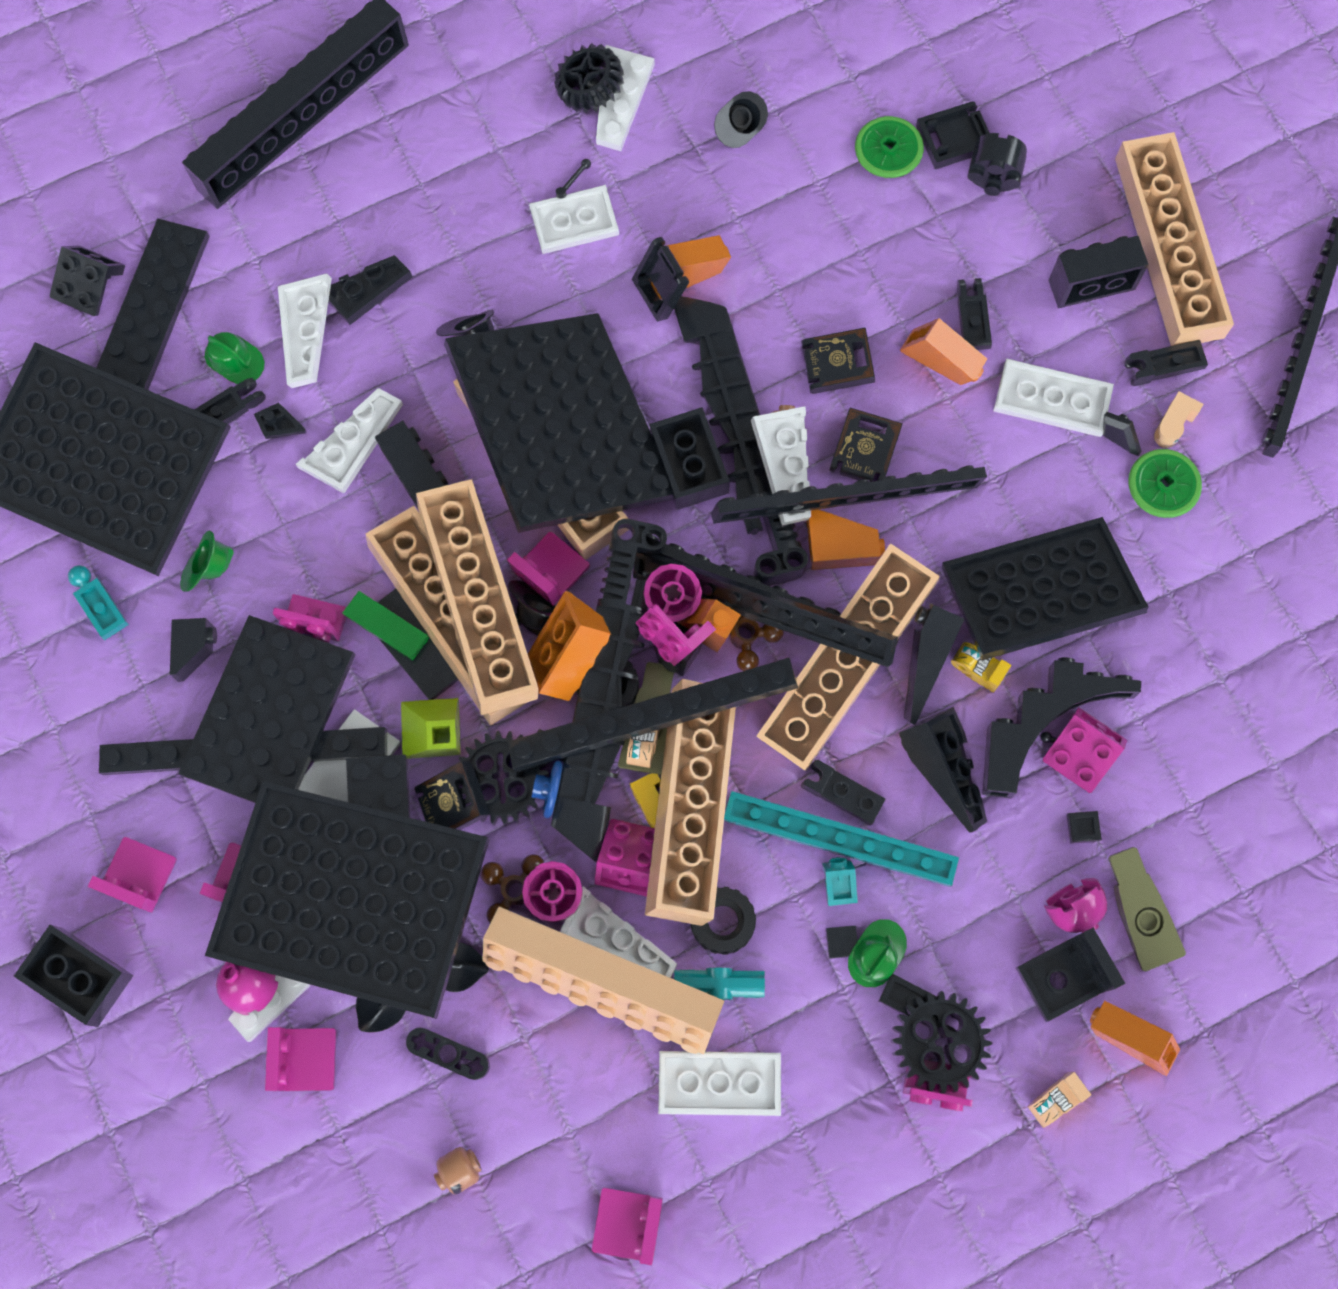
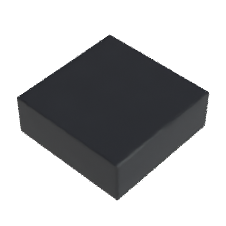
M1098 811L1075 812L1066 815L1070 844L1100 842L1102 840Z
M856 925L826 928L829 959L849 957L858 941Z

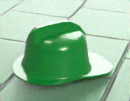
M220 332L214 336L209 335V342L205 349L204 357L207 365L212 370L235 384H239L247 378H253L256 381L262 375L265 361L262 353L255 346L230 332Z
M209 530L203 535L197 549L183 570L180 580V588L183 592L192 590L200 579L219 578L230 564L234 554L233 549L215 540L212 531Z
M889 919L874 921L864 930L848 957V970L851 977L858 984L864 987L875 988L888 981L903 959L907 949V938L904 930L896 922Z

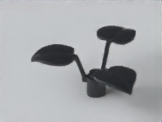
M459 943L446 987L448 992H462L469 989L489 971L486 962L482 961L483 957L469 945ZM356 999L358 1028L361 1032L374 1033L389 1029L396 1025L406 1012L405 1010L365 999Z

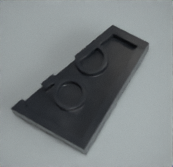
M393 255L366 266L361 273L351 277L348 274L339 277L340 281L330 286L328 303L351 325L413 276L410 270Z

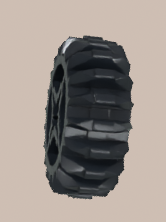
M591 43L588 48L581 45L579 51L572 49V55L569 57L564 56L565 62L558 64L559 71L554 73L556 79L554 84L559 98L563 100L569 109L573 108L577 113L582 110L587 114L591 108L597 112L599 106L606 107L608 100L615 101L614 94L621 93L620 85L624 84L622 77L624 70L621 66V61L610 48H605L602 44L596 47V45Z

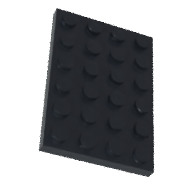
M1103 517L942 562V570L982 660L1142 615L1148 611V605Z
M249 615L178 774L256 803L263 781L298 790L353 663L355 653Z

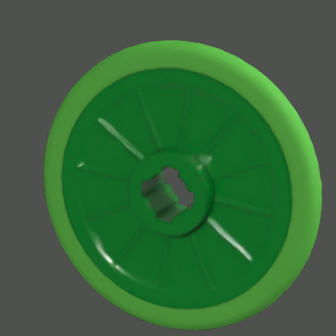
M884 116L871 120L861 128L856 137L855 152L860 164L870 173L884 178H896L910 173L917 167L923 156L924 144L921 134L910 122L899 117Z
M1157 449L1145 453L1135 461L1129 473V490L1134 501L1144 511L1157 517L1173 518L1181 516L1196 505L1201 495L1202 480L1197 467L1188 457L1174 450ZM1166 480L1169 486L1165 487L1160 481Z

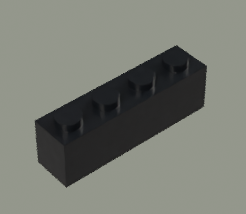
M402 420L375 436L379 448L417 509L416 493L449 485L441 470L435 472L431 464L435 463L428 449L422 450L418 445L421 439L413 426L408 429Z

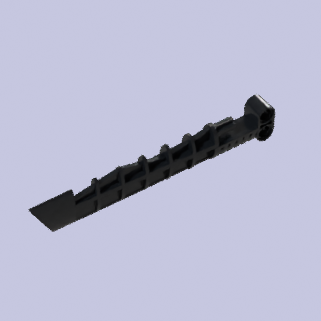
M681 296L674 310L684 342L692 343L699 341L700 362L693 364L692 369L701 370L702 392L700 395L705 399L715 416L709 420V424L711 426L720 425L729 440L728 443L719 446L718 451L720 454L733 453L735 471L728 474L730 482H735L736 500L745 499L752 494H762V496L773 495L751 423V419L754 416H759L760 412L727 308L712 302ZM779 515L763 517L773 551L764 553L757 558L754 576L768 586L801 578L807 566L808 555L802 548L800 541H796L799 535L793 531L796 527L795 524L782 526ZM760 518L743 520L747 534L756 535L758 532L763 531ZM794 559L800 562L801 565L793 567L787 561ZM769 566L774 572L767 574L761 571L760 568Z
M621 519L613 528L609 551L612 552V556L606 559L610 566L604 569L608 573L607 577L602 578V582L606 585L605 588L600 589L603 598L598 599L596 612L603 616L611 634L607 644L602 647L597 655L593 667L588 670L581 682L572 722L624 707L622 706L621 679L638 680L637 675L623 672L633 648L642 649L645 646L644 643L637 641L640 632L636 622L648 611L643 594L646 580L636 579L631 605L626 604L636 552L656 555L663 550L666 544L667 534L661 526L632 519ZM621 528H627L632 532L633 537L629 540H623L618 536L617 531ZM649 534L657 535L660 539V544L658 546L649 545L646 542V536ZM625 741L602 746L564 759L551 826L596 863L606 835L611 807L595 803L606 778L617 779L618 774L609 771L620 747L624 746Z

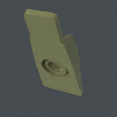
M648 662L645 668L642 688H639L635 703L671 693L674 673L665 669L663 664ZM667 727L659 731L651 768L627 764L630 738L624 740L625 743L621 749L618 767L661 775Z
M1130 847L1110 855L1108 860L1118 884L1114 886L1118 911L1140 968L1143 971H1149L1184 957L1186 951L1150 875L1146 873L1138 849Z

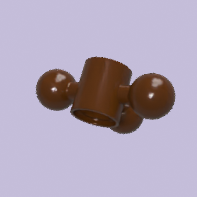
M740 616L730 632L731 643L742 650L736 658L738 668L741 671L758 667L759 657L751 650V645L757 637H763L767 642L776 643L782 639L784 631L766 624L759 627L755 620ZM738 629H748L751 633V638L745 639L741 637Z
M536 854L526 856L521 864L523 872L520 876L510 875L505 877L502 866L497 862H488L483 865L480 871L482 881L487 885L499 884L501 886V894L504 897L501 903H494L488 908L486 917L489 923H491L498 907L509 911L511 905L518 906L524 904L523 894L515 898L510 897L509 888L515 883L524 885V880L539 864L545 863L542 857Z

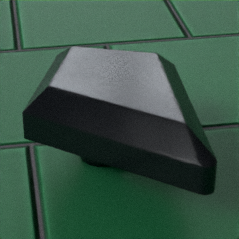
M279 402L254 414L265 439L307 432Z
M1106 412L1103 419V436L1131 454L1139 456L1142 450L1133 421L1129 420L1124 414L1118 416Z

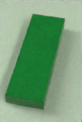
M361 591L357 592L342 612L346 618L412 661L429 639L427 634Z

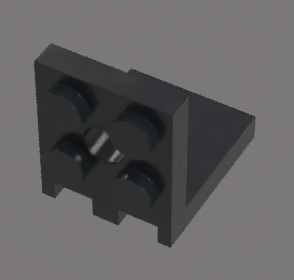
M1094 927L1016 967L1045 1022H1049L1101 993L1114 990L1126 984ZM1053 972H1059L1065 977L1066 983L1062 989H1056L1051 985L1050 976Z

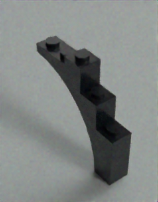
M1068 657L1054 660L1049 667L1047 693H1044V689L1027 688V691L1023 690L1018 697L1016 724L1011 719L997 718L987 727L982 795L1012 798L1017 793L1020 771L1028 750L1039 733L1050 722L1067 711L1089 702L1111 698L1134 699L1141 692L1142 681L1133 680V677L1129 675H1116L1115 678L1104 677V674L1101 672H1087L1085 675L1083 674L1084 663L1075 662V659Z

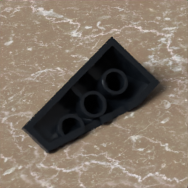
M926 602L924 607L921 606L914 620L916 626L913 635L904 719L914 725L918 721L964 622V618Z
M954 707L948 708L917 722L916 725L913 724L900 731L899 736L902 746L907 751L912 763L968 832H973L987 822L980 790L976 784H973L971 778V769H974L972 759L966 758L963 744L968 743L966 734Z

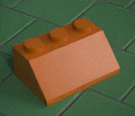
M568 591L563 593L528 652L538 692L566 701H570L575 691L580 688L584 676L593 667L597 655L602 647L607 644L611 634L603 616Z

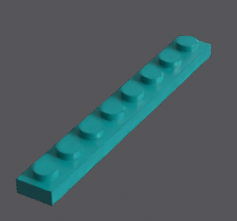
M731 791L724 815V821L944 886L951 887L953 885L959 861L957 856Z

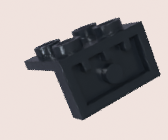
M61 246L50 298L91 316H98L107 280L111 279V276L123 275L125 265L82 246Z

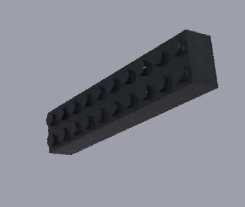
M385 0L368 2L353 18H349L334 34L329 35L315 50L310 51L295 67H291L276 83L271 84L256 100L251 101L243 111L229 119L226 125L218 132L209 136L206 142L198 149L190 152L186 159L182 161V164L196 190L216 209H219L406 49L409 44L401 14Z

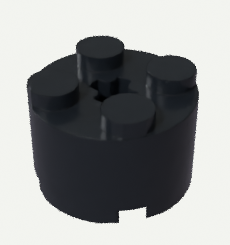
M989 133L979 137L976 141L967 178L983 188L984 192L988 195L997 196L1000 192L1010 191L1019 188L1021 185L1027 158V147L1020 139L1008 135L1006 139L998 137L999 133Z

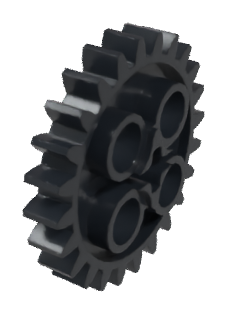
M497 731L495 739H491L486 733L484 743L474 739L476 748L474 750L467 746L465 748L469 754L468 758H458L460 761L471 760L482 792L488 787L496 790L495 796L491 800H485L490 813L488 816H490L491 824L494 826L498 818H501L504 826H507L509 817H512L516 823H519L518 814L523 813L529 818L530 815L527 810L529 807L538 810L539 807L535 802L536 798L531 797L535 776L538 774L549 777L548 771L541 770L547 763L518 772L508 767V762L511 759L508 741L513 740L511 731L507 733L506 738H502L500 731ZM499 753L503 754V771L509 777L504 779L505 803H501V786L497 778H500ZM483 760H493L494 765L489 771L484 772L479 769L480 763ZM458 781L459 786H463L460 789L462 796H467L464 799L467 807L472 804L464 781ZM523 785L525 792L522 796L517 798L510 796V790L513 786ZM486 816L485 818L481 819L480 821H481V822H484V821L487 819L488 816Z
M940 991L935 1000L931 992L925 994L926 1003L920 997L914 998L916 1008L909 1004L905 1005L904 1008L908 1016L897 1015L898 1020L903 1024L902 1026L892 1027V1030L899 1033V1037L892 1039L891 1043L899 1045L900 1048L892 1054L893 1056H902L903 1058L897 1067L907 1066L909 1070L905 1078L917 1076L915 1086L919 1087L924 1082H927V1091L932 1092L935 1085H937L939 1093L945 1094L948 1085L952 1093L958 1092V1082L964 1088L970 1087L967 1077L975 1081L978 1080L979 1076L975 1070L987 1069L981 1062V1059L991 1058V1055L984 1051V1047L992 1045V1042L984 1040L983 1036L991 1030L988 1028L981 1029L980 1026L986 1018H976L974 1016L978 1009L977 1006L969 1010L966 1008L967 998L956 1003V993L950 994L948 1000H945L944 992ZM933 1015H936L938 1018L939 1032L937 1031V1027L933 1022ZM948 1015H952L958 1020L959 1026L956 1032L948 1030L945 1025ZM919 1022L925 1023L929 1028L930 1033L927 1039H922L916 1034L915 1028ZM939 1034L941 1038H946L948 1044L944 1045L943 1048L935 1044V1040L939 1039ZM957 1045L964 1047L967 1052V1058L963 1063L958 1062L954 1057V1049ZM929 1052L933 1053L938 1059V1065L934 1070L928 1069L924 1064V1057ZM944 1053L946 1054V1058L950 1063V1070H947L945 1067Z

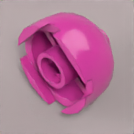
M671 563L662 565L651 572L645 582L643 594L649 609L657 604L672 622H676L691 616L696 611L701 602L702 589L693 571L683 565Z
M551 861L539 864L524 880L522 894L524 904L533 916L541 921L555 923L566 920L576 912L581 904L583 889L581 880L574 870L564 863Z
M1082 879L1083 885L1074 888L1071 883L1047 899L1048 906L1044 905V908L1056 926L1070 933L1084 932L1093 927L1095 930L1098 929V923L1104 918L1107 911V898L1098 879Z
M225 962L221 967L216 981L217 993L223 1004L232 1011L244 1016L250 1015L248 1013L254 1010L259 1012L264 1009L273 999L278 988L275 975Z

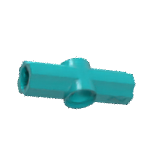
M720 967L706 968V970H674V980L722 1000H732L733 997H765V971H733L732 968Z

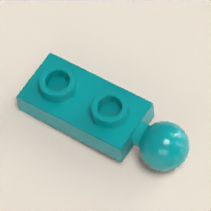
M77 565L69 570V582L71 585L80 588L73 595L102 639H108L129 625L102 582L98 578L91 581V572L87 567Z

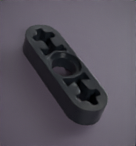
M415 1028L407 1036L406 1046L412 1054L468 1079L480 1080L490 1070L489 1059L483 1053L428 1029ZM424 1033L426 1034L425 1040L432 1044H435L436 1038L440 1039V1042L434 1049L433 1058L429 1056L432 1051L431 1049L421 1047L419 1051L416 1049L417 1044L413 1042L415 1036L421 1037ZM445 1045H452L457 1052L456 1058L450 1063H445L440 1058V1051ZM463 1050L468 1052L464 1058L475 1061L477 1057L481 1059L480 1064L484 1066L482 1071H476L472 1075L470 1073L472 1068L462 1063L461 1069L456 1068L462 1059Z

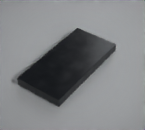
M396 588L377 602L427 634ZM430 637L413 661L380 640L428 700L436 699L458 681V678Z

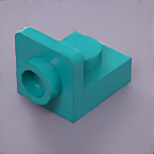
M836 857L830 859L829 862L822 863L828 906L858 903L856 872L852 861L843 857Z

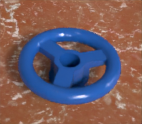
M560 761L554 762L550 777L538 774L535 776L531 797L545 800L543 817L546 819L552 816L562 773V763Z

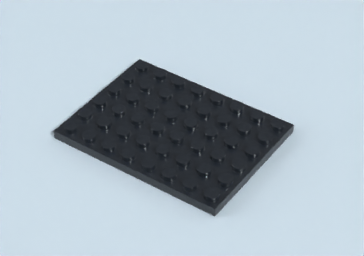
M599 313L445 338V349L518 533L674 500V493L651 432Z
M35 342L0 410V507L159 577L231 426Z
M263 781L205 956L437 1019L490 839L485 836Z

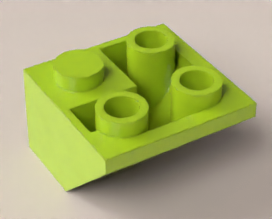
M459 698L401 702L402 755L406 754L408 759L461 755Z

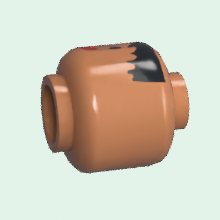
M457 1147L437 1160L436 1167L438 1172L434 1174V1178L442 1191L448 1189L452 1194L456 1195L479 1181L478 1172L482 1171V1168L471 1149L466 1151L463 1147Z

